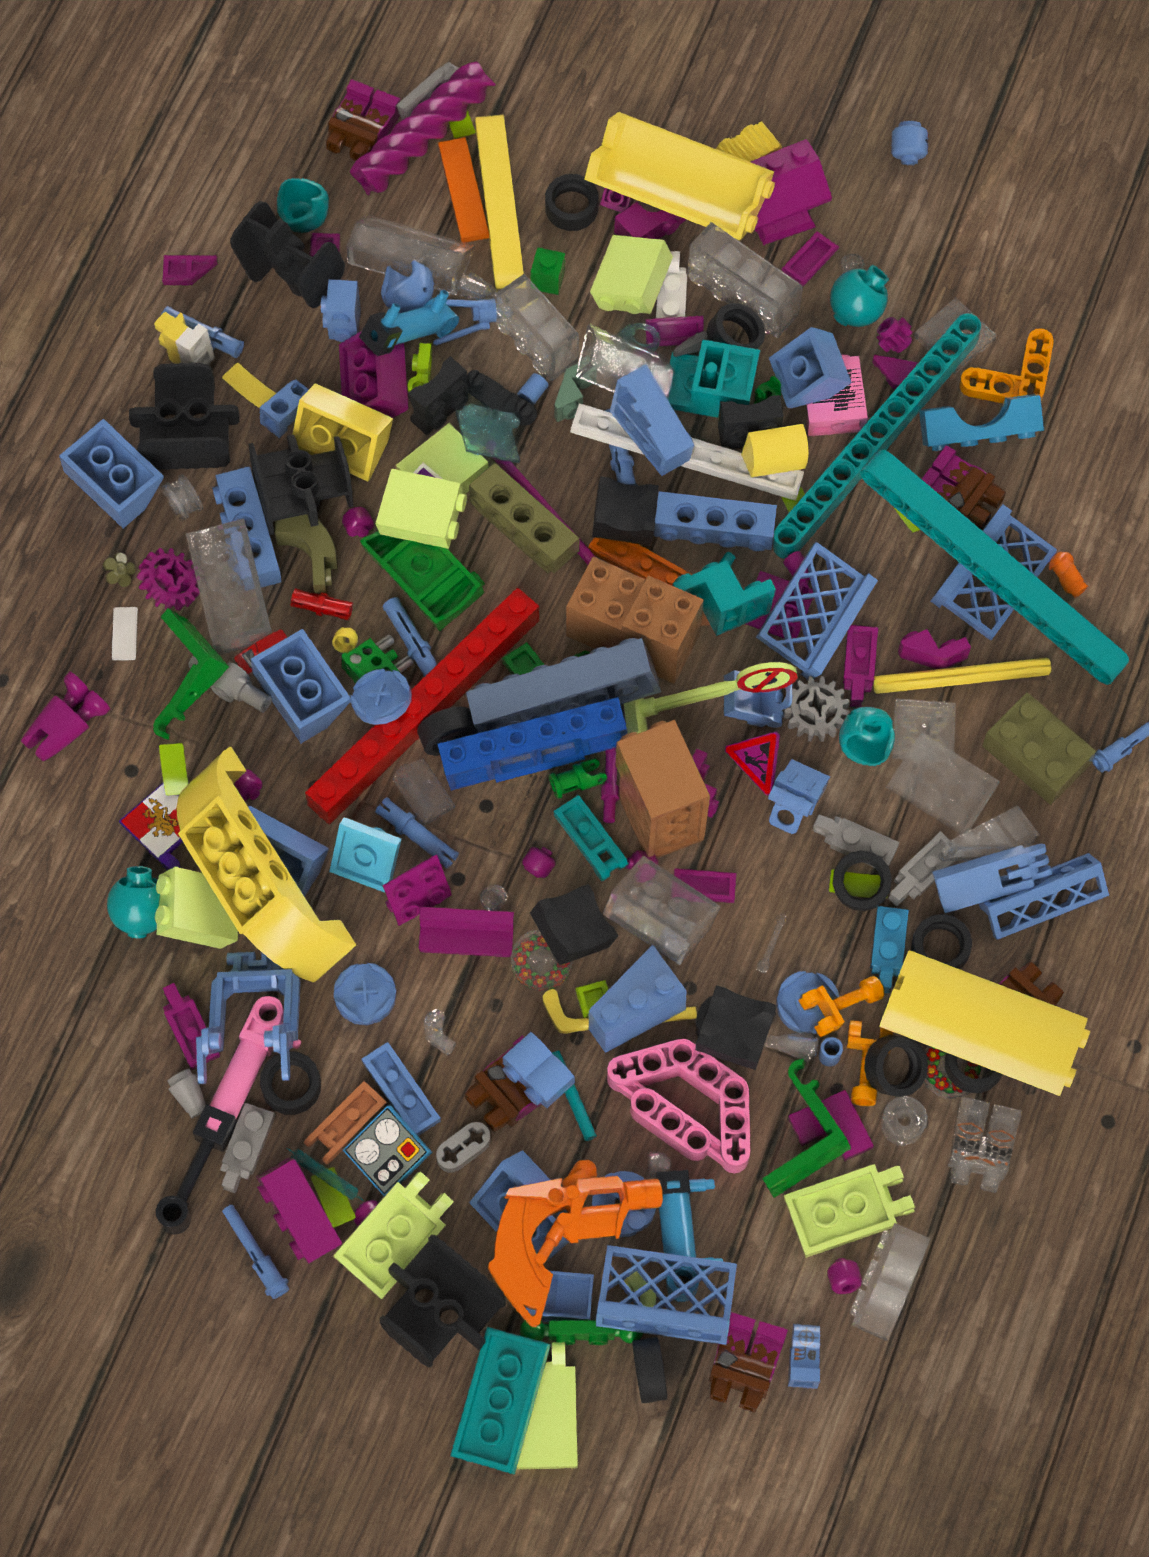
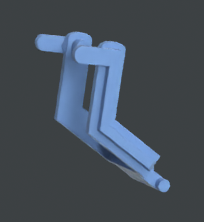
M255 952L227 953V965H233V968L230 972H217V977L212 981L209 1027L203 1028L201 1036L196 1037L198 1083L206 1084L207 1081L206 1057L210 1054L221 1052L224 1049L226 1000L234 993L278 991L284 996L283 1024L273 1026L272 1031H264L265 1047H273L274 1052L281 1054L282 1080H290L289 1049L293 1048V1041L298 1040L300 979L293 973L292 969H283L263 953L261 954V960H256Z

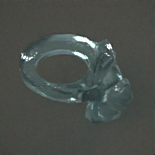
M629 323L613 337V344L623 353L631 352L633 355L640 357L642 354L656 351L661 339L657 330L652 326L644 323ZM637 329H644L652 334L654 341L650 344H642L636 341L633 335H635Z

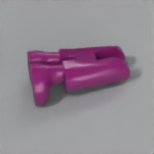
M71 671L64 676V683L67 689L65 697L61 700L54 695L21 739V742L30 749L36 746L47 734L49 735L39 745L35 753L42 761H46L59 753L89 729L86 722L92 717L106 715L111 710L109 705L92 690L90 691L83 681ZM83 702L81 708L77 712H74L73 709Z

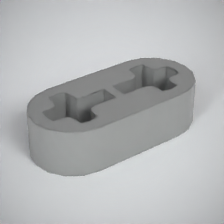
M472 1122L443 1142L436 1152L438 1166L445 1172H456L482 1154L491 1142L488 1127L480 1122ZM474 1131L476 1134L483 1133L481 1144L474 1141L467 1147L465 1146L471 1140V1132ZM458 1149H462L456 1155L457 1162L443 1161L445 1159V1151L448 1150L450 1153H454Z

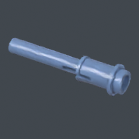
M1149 721L1126 738L1119 737L1104 750L1098 749L1092 761L1096 769L1100 772H1109L1113 769V765L1132 753V747L1149 736Z
M234 1205L227 1206L222 1212L253 1260L252 1268L266 1287V1295H270L272 1299L281 1297L289 1290L287 1285L288 1279L282 1278L270 1255H264Z

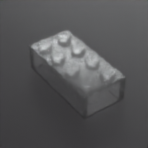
M710 222L690 244L687 272L690 279L696 285L707 288L721 302L725 301L728 304L738 303L751 308L762 320L766 334H772L778 339L799 316L803 286L714 223Z

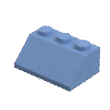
M104 419L59 455L64 473L122 528L126 527L147 508L164 478L146 458Z
M303 629L251 658L253 675L266 694L271 696L273 704L300 743L327 729L351 702L350 696Z
M248 806L305 897L320 873L329 848L254 807Z
M522 1150L503 1160L469 1203L497 1232L502 1213L509 1200L505 1199L509 1188L548 1181L550 1179ZM567 1210L551 1215L537 1227L531 1238L536 1254L543 1245L544 1238L558 1215L563 1212L567 1213ZM562 1237L559 1244L552 1250L546 1262L550 1260L558 1251H560L569 1241Z

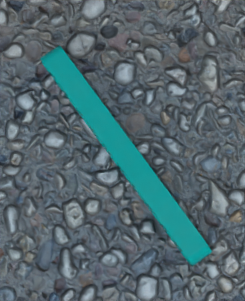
M966 313L954 321L776 527L773 550L778 557L786 559L793 552L800 551L862 479L860 471L879 450H887L919 413V410L926 405L975 348L981 330V322L977 316ZM966 329L972 331L973 333L964 334L961 332V330ZM951 350L954 351L955 354L948 355L945 354L943 351ZM926 371H935L937 375H928ZM909 391H916V392H918L920 395H919V396H911V395H909L907 392H909ZM899 412L902 416L893 417L889 413ZM879 432L883 434L884 437L875 438L871 434ZM861 453L864 454L866 458L857 459L853 455ZM844 474L848 479L838 480L835 476ZM820 495H825L829 497L830 500L824 502L818 500L816 497ZM807 516L812 521L803 523L798 518ZM786 537L792 539L794 542H792L791 544H783L780 542V539Z
M879 450L860 471V475L867 485L1098 681L1107 685L1111 684L1129 663V657L1119 646L886 450Z

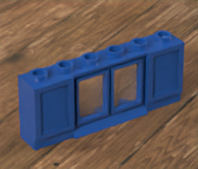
M619 697L439 743L438 748L445 775L452 791L496 779L497 783L585 760L584 756L616 748L617 741H620V738L628 733Z

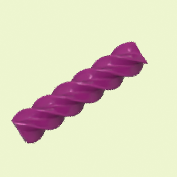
M471 62L461 66L453 73L449 81L437 87L429 99L417 105L409 117L397 123L389 135L381 138L369 153L361 156L353 164L350 174L361 184L368 196H370L371 191L377 193L386 191L390 175L406 173L409 166V158L424 156L428 150L429 139L444 138L447 134L448 122L464 120L468 104L482 103L486 98L487 86H496L495 83L485 74L479 62Z

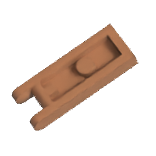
M363 1081L305 1139L304 1144L309 1148L317 1140L321 1141L329 1149L322 1158V1161L328 1165L387 1106V1102Z

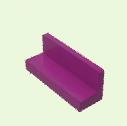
M420 907V952L495 957L512 956L514 912Z

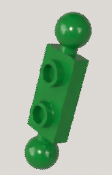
M524 1320L520 1326V1335L537 1341H542L544 1337H549V1340L565 1342V1346L574 1345L575 1340H588L590 1345H606L608 1340H614L615 1337H620L626 1343H632L634 1340H640L644 1334L596 1326V1320L549 1321V1324H544L541 1321L537 1327H531Z

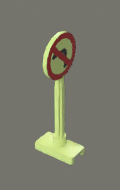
M782 662L757 664L739 672L734 681H723L656 699L654 697L641 698L624 703L627 733L637 732L638 734L648 730L646 717L657 715L660 711L728 695L737 690L762 693L783 689L793 684L798 678L796 667Z

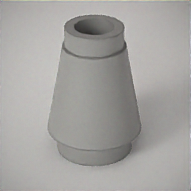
M186 1069L168 1079L167 1082L170 1085L168 1090L189 1114L191 1119L201 1115L206 1103L197 1075L192 1074L190 1069Z

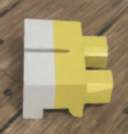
M164 312L154 323L155 329L161 332L159 343L167 349L169 360L173 363H203L209 365L215 358L212 345L210 344L208 329L198 324L192 330L186 326L181 312L176 318Z

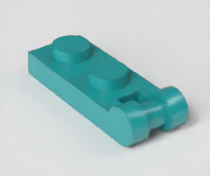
M579 795L554 810V817L602 882L611 876L610 873L615 869L621 870L628 865L624 854ZM607 851L611 858L603 863L599 856Z

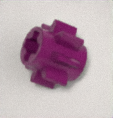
M894 317L887 318L877 329L879 334L876 337L879 340L878 344L886 353L890 349L896 353L902 352L912 341L910 336L913 333L910 330L911 325L903 317L898 321Z

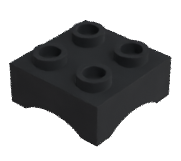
M451 356L443 362L439 373L431 381L413 388L408 393V398L414 410V413L410 416V421L424 434L428 435L434 429H440L445 424L447 417L454 411H460L468 401L467 370Z
M780 395L769 396L766 400L751 405L737 404L732 401L721 402V420L718 422L721 446H729L732 449L742 448L745 445L748 432L782 427L784 415Z
M600 476L592 537L651 546L655 530L659 485H627L617 482L612 478Z
M589 884L562 896L540 900L530 912L559 966L607 949L618 937L614 927L601 914L594 892Z
M716 985L696 1042L695 1050L756 1070L777 1005L751 999Z

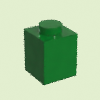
M537 247L530 271L532 290L559 295L565 274V253Z

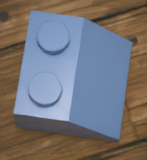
M811 327L769 357L774 374L781 383V392L786 406L790 409L829 399L852 383L833 333Z

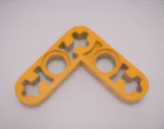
M1039 328L1029 333L1020 376L971 367L966 369L961 375L959 382L961 392L968 397L1004 403L1005 398L1028 395L1027 391L1031 382L1035 383L1033 394L1040 395L1042 401L1054 342L1052 334L1048 330ZM1037 339L1043 340L1040 354L1035 353ZM1030 363H1037L1042 366L1043 371L1034 374L1028 370L1027 366ZM971 378L976 379V386H970ZM986 380L990 381L988 390L985 389ZM1003 382L1009 386L1010 390L1007 393H999L994 389V385Z

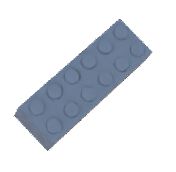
M629 638L614 647L596 648L588 655L581 657L570 656L563 659L561 663L552 666L541 665L526 674H512L504 677L502 681L493 684H479L473 690L467 691L466 695L473 724L478 732L481 733L619 697L621 705L661 693V688L653 659L643 639Z

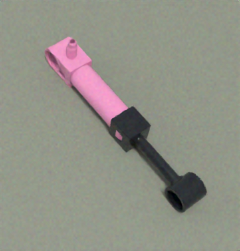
M262 997L253 1005L239 1035L240 1043L210 1105H205L193 1130L196 1141L201 1144L176 1196H167L157 1205L156 1217L162 1229L168 1234H181L190 1226L191 1213L187 1201L212 1149L225 1152L237 1124L238 1114L266 1056L270 1057L273 1051V1047H265L264 1031H272L273 1026L283 1024V1005L275 997ZM271 1010L277 1013V1016L271 1021L261 1019V1016L266 1011ZM298 1039L293 1041V1048L299 1049L301 1040ZM170 1210H181L182 1214L178 1220L171 1222L165 1219L166 1214Z

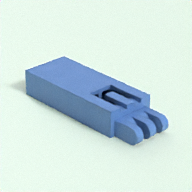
M1036 844L1026 848L1020 845L932 871L944 913L1035 887L1033 880L1052 874L1051 866L1047 865L1049 863L1048 855L1044 854L1047 851L1045 844ZM1018 864V869H1006L1007 875L999 876V869Z

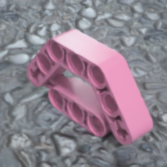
M677 1039L617 1056L609 1062L607 1083L614 1091L622 1093L631 1100L630 1113L637 1123L692 1161L702 1160L708 1155L721 1164L724 1170L729 1173H739L746 1168L750 1156L749 1088L745 1079L713 1056L695 1050L696 1044L687 1039ZM683 1051L689 1054L690 1059L686 1062H679L674 1058V1054ZM648 1060H654L659 1063L660 1067L655 1071H649L643 1064ZM635 1064H637L638 1075H636V1069H633ZM622 1069L623 1074H626V1078L621 1079V1076L616 1074L617 1070ZM703 1070H711L715 1073L716 1078L707 1081L702 1079L699 1073ZM679 1076L719 1105V1139L710 1134L704 1126L654 1090L645 1086ZM729 1088H736L740 1090L742 1096L738 1099H731L725 1094V1091ZM647 1100L653 1105V1108L650 1111L643 1112L636 1107V1104L639 1101ZM733 1118L738 1119L743 1127L739 1130H731L726 1125V1121ZM666 1119H674L678 1122L679 1127L675 1130H667L663 1127L662 1122ZM698 1137L704 1141L705 1145L700 1149H694L688 1144V1140ZM732 1142H738L737 1154L740 1157L737 1161L733 1160L732 1155H730Z

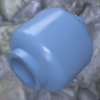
M903 121L892 131L891 152L893 157L901 160L903 165H915L918 163V160L928 154V131L921 126L920 122Z

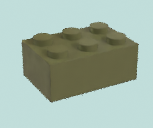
M1028 692L986 733L982 745L1050 805L1091 765L1096 754L1095 749Z

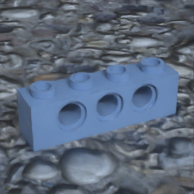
M250 466L215 475L217 486L212 487L216 504H223L225 511L219 513L223 529H230L232 538L227 539L231 556L237 555L239 564L234 565L238 582L244 581L247 591L281 583L280 570ZM237 501H243V502H245V503H244L243 505H241V506H233V505H232L234 502H237ZM243 527H251V528H252V529H251L250 531H248V532H241V531H239V530H240L241 528H243ZM252 552L259 553L255 558L246 557Z
M659 491L654 536L667 541L682 539L689 540L694 544L716 543L726 548L741 546L748 547L754 551L771 550L777 505ZM682 517L690 518L692 521L684 523L681 522L679 519ZM718 521L721 525L712 526L708 522ZM746 524L749 525L751 528L743 530L739 528L738 525Z

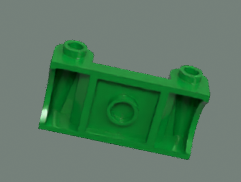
M379 531L359 541L370 557L400 586L439 632L485 593L482 588L485 583L475 571L470 573L447 548L381 535Z

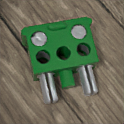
M388 634L377 643H374L369 638L348 654L343 653L341 668L356 684L361 677L376 669H385V671L391 672L395 670L401 673L413 665V660L406 656L396 664L392 663V661L398 658L396 652L393 649L385 654L382 652L394 643L393 637Z

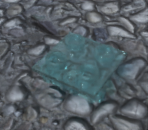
M475 404L465 405L462 411H456L466 452L493 457L502 461L520 463L512 429H517L519 426V417H516L514 413L504 411L500 413L497 409L492 411L489 407H481Z

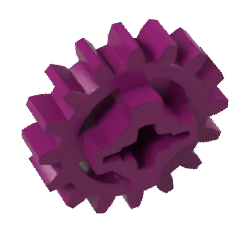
M158 548L155 553L150 552L138 567L140 572L136 575V578L143 581L139 585V589L147 590L148 593L145 598L148 600L153 597L156 607L162 603L165 604V609H171L174 606L177 611H181L184 606L188 608L201 592L198 588L201 586L202 580L196 578L200 571L191 568L193 560H188L187 562L183 560V552L176 556L172 548L166 554L162 548Z

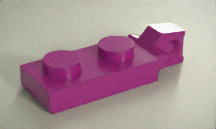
M851 625L847 631L843 683L844 690H851L850 707H862L864 692H871L875 675L878 627Z
M172 983L163 988L164 995L169 1003L163 1006L164 1015L190 1069L194 1070L197 1068L196 1037L201 1036L202 1029L207 1027L193 999H190L189 995L181 998L175 984ZM219 1052L208 1055L206 1063L219 1058Z

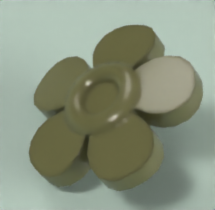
M123 553L115 554L114 559H105L103 567L107 571H111L106 574V580L109 584L118 582L121 587H126L131 583L129 575L135 574L136 569L133 563H126L127 556Z

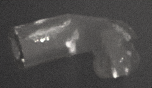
M434 1009L424 1017L425 1038L430 1044L448 1056L455 1049L457 1043L443 1034L445 1014L439 1009Z

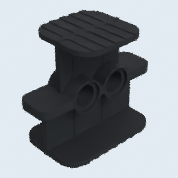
M259 201L252 207L230 238L231 248L250 280L259 282L271 268H274L279 277L287 282L292 293L299 297L302 296L306 304L311 308H317L321 305V297L327 296L328 279L340 280L344 273L345 263L335 244L327 242L320 247L313 257L309 256L303 251L305 245L292 233L288 223L283 220H277L269 204L264 201Z
M170 363L156 366L153 370L155 379V407H134L129 409L130 425L140 428L138 452L157 470L227 466L230 463L229 425L238 424L240 422V415L236 405H214L215 380L212 368L203 363ZM200 413H201V414H205V415H204L203 417H201V418H194V417H193V416H195L196 414H200ZM169 414L175 415V417L171 419L164 418L166 415Z
M294 434L287 436L288 449L257 455L254 444H248L253 479L269 535L274 534L273 521L305 514L308 516L311 527L318 526L316 507L320 504V500L345 495L348 506L353 507V491L351 488L349 466L340 437H334V451L314 455L299 450Z
M432 1234L428 1237V1243L404 1270L396 1263H393L388 1268L389 1274L404 1286L407 1291L385 1316L382 1315L379 1318L381 1327L399 1345L403 1346L407 1352H410L415 1359L417 1358L421 1364L429 1368L433 1365L434 1359L457 1333L480 1350L486 1342L479 1332L496 1312L506 1305V1297L492 1281H489L486 1276L481 1274L475 1267H472L467 1260L465 1261L461 1255L447 1246L443 1240ZM422 1289H428L433 1292L434 1296L429 1302L421 1303L415 1298L417 1292ZM446 1310H453L458 1314V1319L452 1324H446L441 1321V1314Z

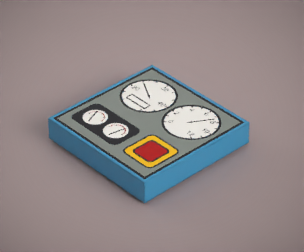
M388 1105L343 1149L346 1155L383 1196L389 1192L396 1182L401 1184L432 1153L399 1114Z

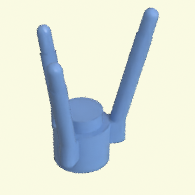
M447 299L446 304L449 307L471 308L472 320L478 321L479 324L433 341V344L439 345L479 330L490 329V322L497 321L495 299L477 301Z

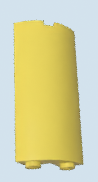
M620 112L608 119L602 146L591 153L584 179L738 240H741L747 232L753 233L758 221L757 215L765 198L769 199L771 197L775 183L772 182L774 171Z
M910 950L906 955L879 1027L1058 1096L1061 1095L1064 1086L1070 1088L1076 1073V1069L1071 1068L1078 1047L1084 1049L1090 1031L1085 1029L1088 1019L1086 1017Z

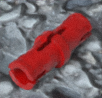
M295 588L290 606L316 612L317 616L323 617L324 614L349 621L354 603L328 597L327 593L321 592V594H316Z

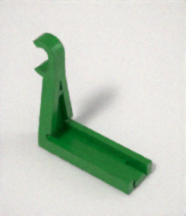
M167 608L161 616L162 620L198 660V664H193L169 704L154 722V733L163 739L169 740L170 734L166 733V726L173 718L184 721V712L224 674L229 666L186 617Z
M804 1059L794 1061L789 1066L788 1075L822 1126L827 1137L762 1178L773 1198L851 1149L847 1138L815 1093L820 1085L818 1080H811L809 1084H802L797 1078V1072L805 1067Z

